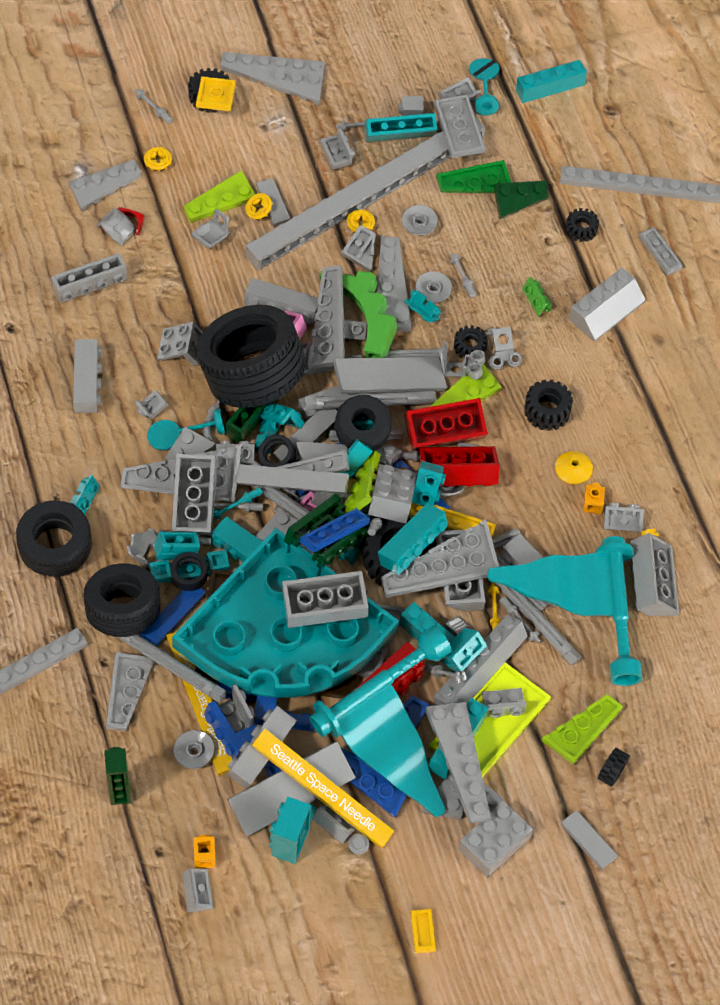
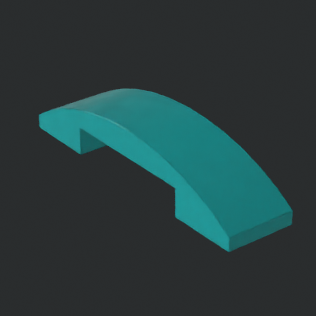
M226 550L209 552L207 557H203L208 566V577L211 576L212 569L221 571L230 569ZM169 560L149 563L150 572L158 583H173ZM187 563L178 568L179 577L185 580L196 579L201 574L200 567L193 563Z

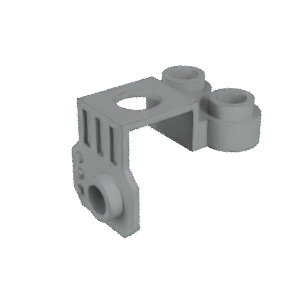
M510 327L488 329L489 332L485 334L493 336L495 345L494 356L488 362L489 367L495 371L500 370L504 362H507L508 366L512 368L518 367L522 362V357L519 353L513 352L514 346ZM500 334L507 335L508 342L506 344L498 342ZM516 356L518 362H513L512 357ZM494 359H498L500 364L495 365Z
M447 342L443 343V347L439 349V357L444 376L466 377V373H468V376L474 380L481 377L483 374L482 365L485 362V353L483 351L475 350L470 355H465L464 363L448 362ZM458 366L461 368V371L455 373L451 371V368Z

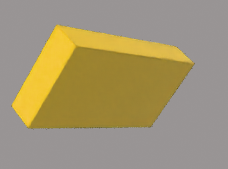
M410 910L414 953L436 952L432 910Z

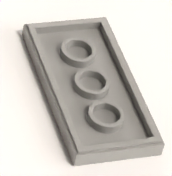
M468 94L434 100V106L451 158L484 153L486 147Z

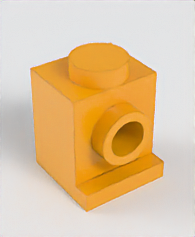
M599 483L586 485L583 512L602 514L605 487H601Z
M199 835L193 838L195 868H216L214 836Z

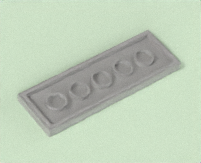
M439 357L335 359L333 362L341 394L446 391L447 389Z
M337 741L303 758L338 787L356 778ZM281 770L227 800L245 835L249 836L273 823L274 820H278L279 806L281 802L285 803L287 796L305 803H310L316 800L317 797Z

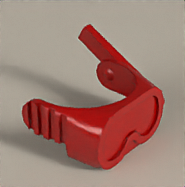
M119 207L118 210L125 216L129 215L138 219L136 235L139 236L145 216L137 211Z

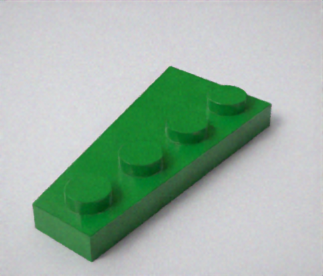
M504 160L438 173L436 175L441 193H495V184L511 183Z

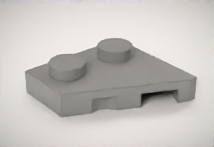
M360 225L342 250L341 255L371 272L376 234Z
M184 427L165 459H175L176 454L194 455L204 453L216 448V444Z
M448 776L437 789L446 809L441 817L461 820L463 806L459 793ZM423 807L422 813L430 814V813Z

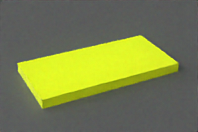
M506 662L473 699L483 704L482 692L522 688L527 707L525 713L518 716L510 714L502 715L499 718L486 717L473 738L482 778L551 700L550 695ZM437 737L429 745V749L433 752H436L439 747Z

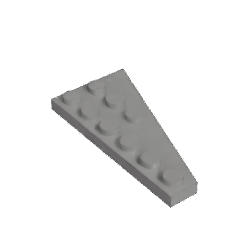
M223 52L221 70L239 77L243 75L250 78V81L262 82L266 87L288 95H297L299 99L304 101L308 99L313 101L315 105L320 106L325 62Z
M242 445L194 454L215 455L217 458L215 500L235 502L236 480ZM176 458L124 468L120 488L174 495Z
M486 519L473 528H468L464 533L432 548L428 553L416 557L408 568L404 569L399 575L391 571L382 576L381 583L385 598L487 578L488 570L493 567H499Z

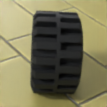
M545 379L541 383L536 382L527 392L524 414L528 416V422H533L532 425L534 427L539 426L540 430H543V428H547V431H551L552 428L557 430L559 425L563 427L565 422L569 420L573 403L572 393L570 390L567 391L568 387L566 385L562 386L559 381L556 383L552 379L549 381ZM551 402L557 407L545 408L540 403Z

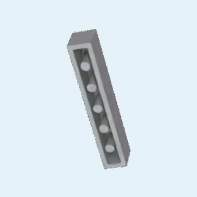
M506 615L484 639L487 647L463 670L467 677L464 682L460 680V683L454 680V677H450L433 696L436 705L466 702L467 705L469 700L474 698L528 637L522 621Z

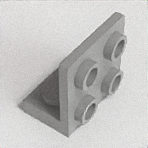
M194 322L164 328L157 359L162 361L184 356L193 366L200 364L196 355V348L203 331Z
M236 684L233 685V699L218 706L236 733L255 725L253 719L255 713L251 706H247L244 691L242 689L239 690Z

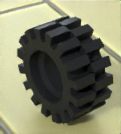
M579 208V211L574 209L573 212L569 213L566 222V233H569L570 238L574 237L573 240L575 241L579 239V242H582L584 239L585 242H588L589 239L592 240L596 236L599 219H597L598 216L596 214L593 215L594 212L592 210L589 213V209L586 208L583 211V208ZM584 222L588 224L589 227L580 228L576 225V223Z
M468 325L464 326V330L461 327L459 332H456L454 338L455 353H459V357L462 358L464 356L465 359V355H470L472 351L481 350L486 352L488 339L487 335H484L485 331L483 329L480 331L478 326L474 329V325H471L470 328H468ZM471 339L476 341L477 345L470 347L465 345L464 341Z
M615 747L599 772L597 779L612 787L627 765L630 755Z

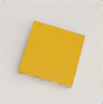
M201 76L196 107L231 112L236 81Z

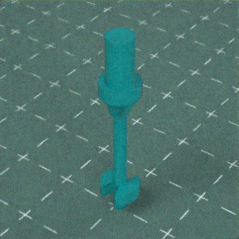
M258 487L249 493L245 492L240 500L220 511L215 508L214 518L221 519L222 513L241 503H251L252 499L263 494L262 489Z

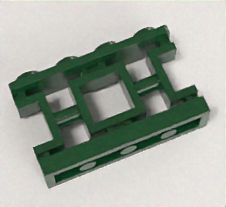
M335 493L291 525L283 541L288 545L294 542L293 546L298 547L302 544L300 543L301 536L307 534L308 531L311 532L346 514L344 512L346 505L339 503L341 497ZM369 521L368 525L314 552L311 560L314 562L318 561L317 567L319 569L325 564L329 565L337 555L341 556L346 548L353 547L358 539L366 537L371 521Z

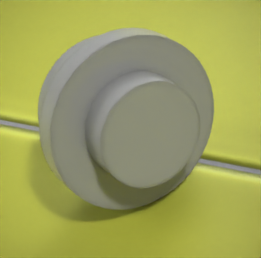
M355 834L349 839L348 847L352 853L360 855L368 850L369 840L362 834Z

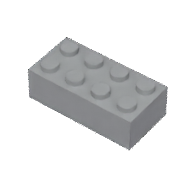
M176 454L172 532H196L198 535L212 536L217 458L215 455Z
M362 571L282 582L288 628L368 617V602Z

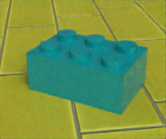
M287 796L285 803L281 802L279 806L278 820H274L270 828V848H272V856L296 864L310 830L311 805Z

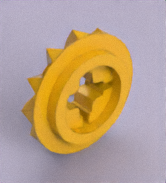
M154 147L149 149L144 155L145 165L152 171L154 169L158 171L161 169L166 170L168 166H171L172 155L165 148ZM157 156L160 158L159 163L156 162Z
M264 193L253 195L246 204V214L253 220H262L263 217H268V213L272 211L271 206L273 205L271 198ZM261 205L264 207V208H262V209L260 208L259 210H257V208H255V207H257V206L259 207V206H261Z
M355 210L347 217V227L351 229L352 233L356 232L359 227V221L362 218V226L372 231L375 225L374 216L366 210Z

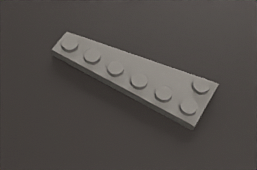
M381 236L377 293L385 295L388 305L385 314L396 318L397 331L411 332L409 306L404 302L407 299L400 240L399 237Z
M341 265L325 267L322 270L320 294L317 301L318 309L315 314L316 322L312 332L313 340L312 345H310L307 363L309 369L334 366L333 362L335 359L345 358L343 271Z
M466 702L427 706L425 709L433 732L436 733L438 738V744L445 756L447 768L450 769L454 779L453 783L456 791L459 793L468 822L489 821L491 816Z

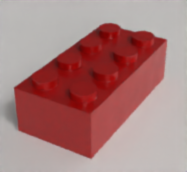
M480 398L410 410L404 414L411 452L413 450L418 451L419 447L445 446L483 439L488 435Z
M495 446L419 447V467L421 461L444 467L445 481L443 485L439 486L453 487L455 485H464L470 487L473 485H498L499 461Z
M407 641L357 688L381 671L391 668L415 651L416 648ZM425 659L400 675L391 684L398 696L406 694L413 682L417 683L421 680Z

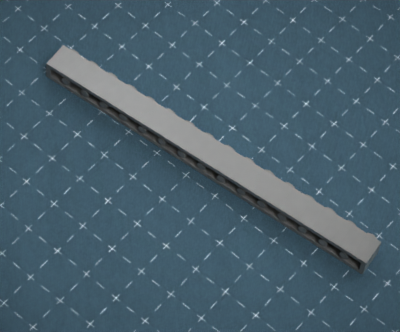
M476 118L482 138H484L485 126ZM443 131L434 134L432 138L426 141H422L413 149H408L404 154L393 158L389 163L379 166L377 170L364 175L358 181L350 183L346 188L338 190L334 195L324 198L320 203L307 208L306 211L299 215H295L291 220L278 225L274 230L264 233L262 237L250 241L246 245V257L259 271L346 220L351 212L363 210L451 158Z

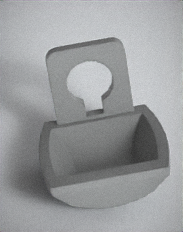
M117 208L108 212L96 224L97 227L101 225L105 232L121 246L137 230L129 218Z
M216 209L214 211V219L200 225L191 235L205 248H211L230 234V231H228L229 218ZM218 216L222 217L224 224H220Z

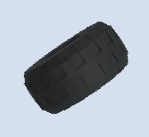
M356 395L348 398L340 405L335 416L337 438L348 449L358 439L371 448L372 451L377 450L385 444L391 432L392 418L388 407L380 399L371 395ZM366 417L374 423V427L367 431H360L353 426L352 422L356 418Z

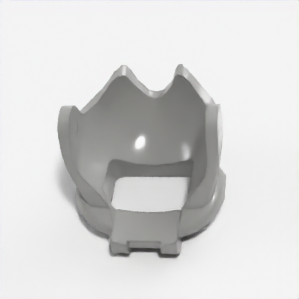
M148 528L146 532L131 534V545H126L130 556L147 569H150L149 563H152V561L146 560L145 556L150 547L154 548V542L158 535L151 528Z

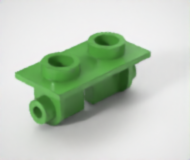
M529 277L522 290L536 314L540 316L543 310L546 312L552 310V303L547 296H542L545 292L540 282Z

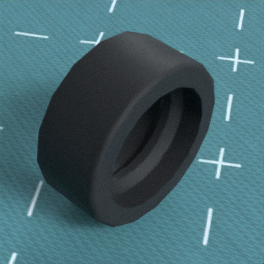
M278 434L266 438L261 443L258 451L259 459L266 467H278L295 463L297 457L296 448L292 442L284 435ZM279 444L285 445L288 448L287 456L278 463L269 462L267 456L271 448Z
M194 552L179 554L171 563L173 584L184 591H194L201 588L208 578L206 560ZM193 563L200 567L201 574L196 579L185 580L179 577L178 568L184 564Z

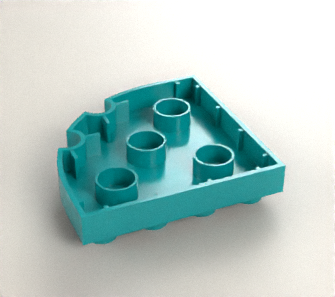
M277 528L270 533L173 635L172 647L206 674L231 688L236 684L238 689H242L245 693L265 697L290 698L322 692L354 676L398 631L399 620L367 597L368 617L288 628L282 582L335 575L337 573L326 565L319 569L317 567L318 561L314 562L311 560L312 554L300 545L298 547L293 546L294 542L291 545L283 541L285 534Z

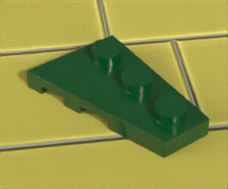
M546 180L494 185L499 220L507 215L519 212L521 209L542 202L549 197Z

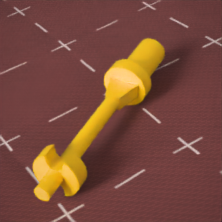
M491 583V587L488 588L489 594L492 595L493 618L490 619L492 630L501 621L497 616L496 594H499V589L495 586V583Z

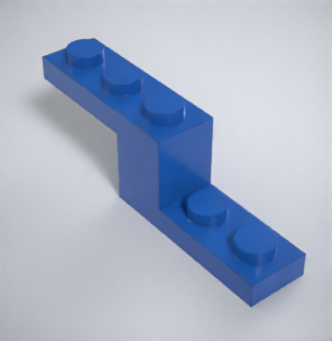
M218 683L219 687L226 690V697L224 699H233L232 688L223 683ZM245 693L247 699L245 702L256 703L254 721L256 725L261 726L265 721L262 719L269 709L273 710L277 706L278 698ZM285 711L297 720L291 729L314 732V727L309 720L310 714H291V712Z
M215 701L208 703L204 713L207 723L211 724L217 739L221 740L225 746L227 755L231 756L232 759L234 756L238 758L242 753L239 749L246 740L248 742L251 741L253 738L251 733L257 725L255 724L235 733ZM270 760L264 766L267 777L281 771Z

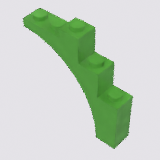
M358 271L356 277L350 274H343V294L357 304L367 320V340L364 347L365 357L386 358L398 328L396 318L385 314L388 305L385 295L375 293L378 285L375 274L367 271Z

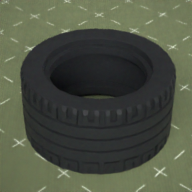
M249 305L223 314L203 331L196 348L198 361L213 396L223 404L232 407H257L281 398L298 384L306 367V356L292 319L283 310L270 305ZM259 351H264L263 353H261V354H259V355H257V356H255V357H253V358H250V359H247V360H243V361H239L240 359H242L243 357H245V356H247V355H250V354H252V353L259 352Z

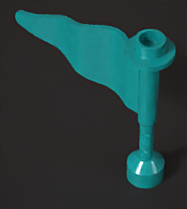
M611 536L603 539L602 545L595 550V553L575 556L552 555L523 565L493 567L488 570L487 578L489 581L505 585L531 599L555 604L568 612L580 616L613 617L616 625L618 657L609 665L611 683L618 686H630L638 684L643 680L641 662L630 655L627 626L629 616L623 562L630 560L634 556V548L630 544L625 543L623 537Z
M436 626L430 627L419 635L418 649L388 670L381 671L330 708L321 701L314 703L315 713L309 717V720L321 737H325L329 733L336 738L341 735L348 747L359 759L382 775L401 792L422 805L431 815L440 817L446 809L429 772L422 741L398 694L391 685L396 678L423 659L438 662L451 653L452 649L449 641Z

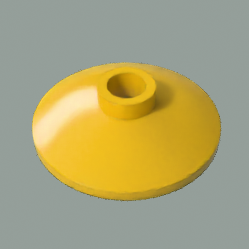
M568 451L558 457L555 471L557 476L565 483L578 485L586 482L591 477L593 465L585 454L577 451Z

